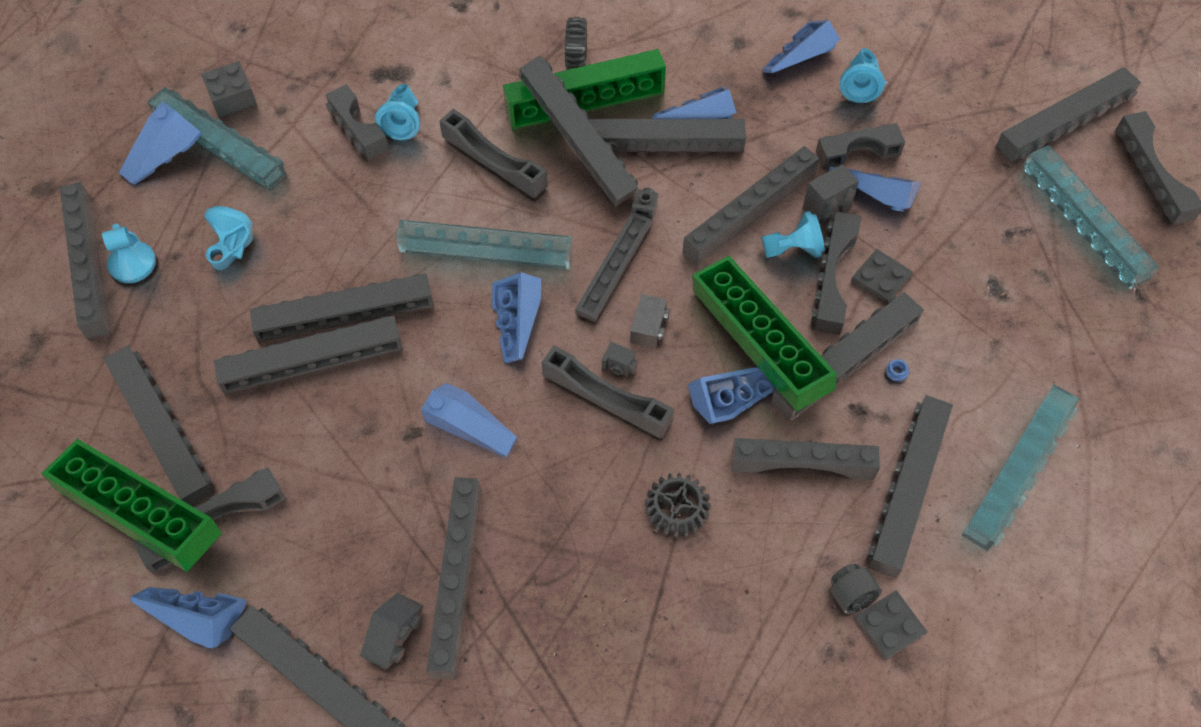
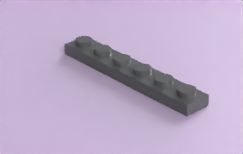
M635 212L631 213L577 305L575 314L596 322L650 228L652 219Z

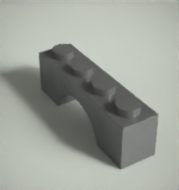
M347 84L325 94L328 101L326 103L327 110L331 115H335L339 127L345 128L346 136L350 141L353 140L355 142L354 145L359 154L363 153L367 160L389 149L386 135L377 123L365 124L354 120L355 115L360 109L357 97Z
M897 123L885 124L879 127L865 128L859 131L819 138L816 154L819 157L823 170H828L830 167L844 165L846 156L855 150L874 152L881 159L901 155L905 140Z

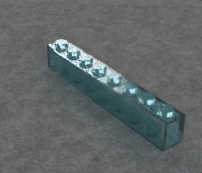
M164 87L147 101L152 113L162 101L165 102L202 133L195 143L268 191L286 176L283 167L284 163L280 158L271 156L263 147H258L249 138L239 135L234 128H228L220 119H214L206 110H200L192 101L183 99L178 92H172Z
M1050 145L1028 155L1023 165L1026 173L1033 178L1039 188L1048 195L1053 204L1063 212L1065 217L1070 220L1078 232L1085 237L1092 248L1099 253L1106 264L1120 277V280L1130 290L1154 276L1159 266Z
M400 220L396 234L399 252L563 269H570L572 257V236Z
M1055 384L1052 386L964 530L963 537L986 551H989L993 544L998 547L1005 536L1001 531L1004 526L1009 528L1016 517L1013 514L1014 509H1020L1027 497L1023 495L1026 489L1031 491L1038 480L1034 475L1037 471L1041 473L1048 463V460L1044 458L1047 453L1052 455L1059 444L1055 440L1057 436L1062 438L1069 426L1065 423L1068 419L1072 421L1079 410L1075 406L1080 398Z

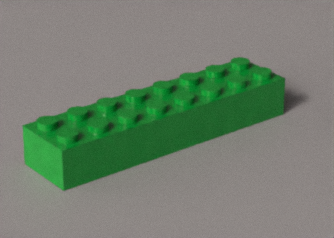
M659 49L556 72L554 75L562 79L565 85L564 88L568 93L574 95L578 107L586 112L664 94L666 65ZM522 81L503 85L505 111L512 130L551 121Z
M730 256L692 275L693 292L796 412L835 390L837 373Z
M76 439L41 473L56 491L186 572L190 570L222 534L208 515L79 439Z

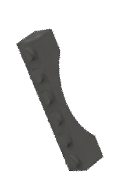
M452 109L439 121L443 138L535 199L548 186L546 169L532 160L519 159L502 151L484 137L467 117L455 109Z
M1147 112L1123 116L1116 128L1117 133L1126 145L1127 151L1130 152L1136 166L1142 172L1146 183L1149 184L1156 200L1159 201L1172 225L1196 220L1201 213V200L1193 189L1176 180L1160 163L1153 146L1155 125Z
M836 211L834 219H829L827 232H831L830 237L826 236L824 248L828 251L827 254H823L821 266L825 268L824 272L820 271L818 278L821 290L817 289L814 302L818 303V307L813 308L811 321H815L814 330L836 335L841 334L847 304L842 299L836 285L835 266L839 259L855 246L859 234L861 216Z
M556 346L551 348L541 362L544 377L662 439L673 422L674 408L655 398L635 395L613 386L591 372L573 355Z
M735 438L732 448V471L756 473L777 468H813L832 471L854 479L874 480L880 469L879 446Z
M267 467L254 472L251 477L242 482L234 483L228 490L211 496L205 503L194 508L208 515L212 520H216L224 515L238 511H266L287 498ZM138 541L133 542L144 566L152 574L173 564Z

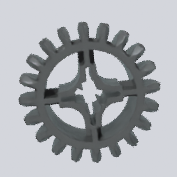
M569 17L567 20L565 34V67L567 70L586 66L587 21L585 18Z
M680 472L677 474V478H673V475L669 473L667 480L660 477L659 484L654 482L652 490L647 492L648 499L645 500V506L648 508L646 509V515L651 516V524L657 523V531L665 528L664 534L666 536L670 531H674L675 537H678L679 532H682L686 537L689 530L695 533L698 529L697 526L703 527L705 523L703 519L707 520L709 517L707 511L711 508V504L708 503L710 496L709 494H704L706 491L705 486L698 487V479L693 482L690 481V474L684 479ZM678 490V491L675 492V493H668V492H670V491ZM686 493L693 497L697 506L687 499ZM681 498V504L676 508V511L674 512V508L676 504L679 503V500ZM658 503L670 512L669 517L661 511ZM681 516H687V517H688V518H686V519H680V520H678V518L681 517Z

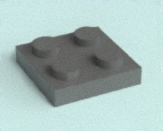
M876 249L852 276L851 282L887 304L910 279L913 271Z
M897 590L855 616V620L885 661L928 633Z

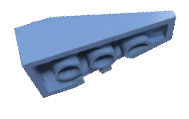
M829 20L809 21L792 36L794 41L782 47L784 52L775 55L762 70L764 73H774L824 52L827 53L833 50L836 46L835 44L841 39Z
M723 86L700 95V100L689 99L684 101L681 107L672 106L651 115L652 119L733 118L732 114L737 112L730 90Z
M162 101L147 119L119 174L133 185H136L154 173L156 167L164 162L166 164L172 161V157L179 152L184 153L202 133Z
M848 169L859 181L858 189L885 205H890L891 210L903 212L904 209L911 208L921 185V182L898 177L884 178L881 174H864L863 171Z
M522 272L492 283L493 310L497 311L498 315L496 326L500 328L502 334L500 345L504 363L523 359L541 300V278Z
M758 367L702 377L687 384L693 407L710 424L735 418L738 414L771 394L775 389V386Z
M448 383L432 390L421 408L424 422L507 458L517 440V436L467 391Z
M148 587L130 597L132 603L191 642L201 644L206 648L217 647L231 637L233 632L230 628L240 618L246 606V599L217 593L215 595L216 598L203 597V592L194 591L193 594L180 595L179 591L175 589Z

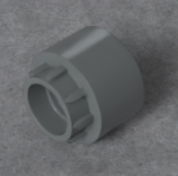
M849 564L841 568L831 578V584L833 585L831 593L845 614H853L868 607L882 593L881 588L869 570L861 568L858 564Z

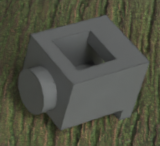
M648 187L643 190L638 189L632 205V212L650 218L653 222L658 204V193Z
M610 342L602 358L603 372L609 369L614 374L627 377L630 373L634 374L638 365L636 351Z

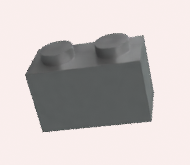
M641 294L630 331L631 343L656 348L658 340H663L665 327H662L664 321L668 322L670 309L667 308V299Z

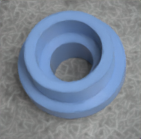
M895 359L887 364L886 374L893 381H903L908 377L909 368L905 361Z

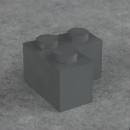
M399 593L391 597L373 612L360 657L386 670L394 662L398 663L404 654L405 649L402 648L404 641L408 638L410 632L416 631L422 623L423 616H421L424 605Z

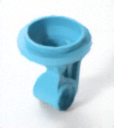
M863 48L850 62V67L843 72L840 78L842 95L855 103H867L875 100L881 95L885 85L888 83L879 70L875 55L869 49Z
M407 84L396 87L388 101L382 104L374 114L375 122L383 133L396 140H408L416 136L420 129L419 115L413 109L418 104V99Z
M214 206L207 209L204 218L218 235L220 241L208 248L206 257L215 270H224L236 258L242 259L244 248L253 240V223L246 214L229 207ZM216 255H223L221 260L213 261Z
M810 211L804 212L797 228L788 236L777 232L761 237L766 258L784 254L785 250L792 246L800 247L814 258L821 257V252L825 251L816 214H811Z
M118 223L112 225L113 230L102 232L107 250L109 252L112 251L107 259V269L112 278L126 284L135 283L145 279L153 271L156 265V256L152 248L146 243L141 242L135 233L127 230L126 226L120 227Z

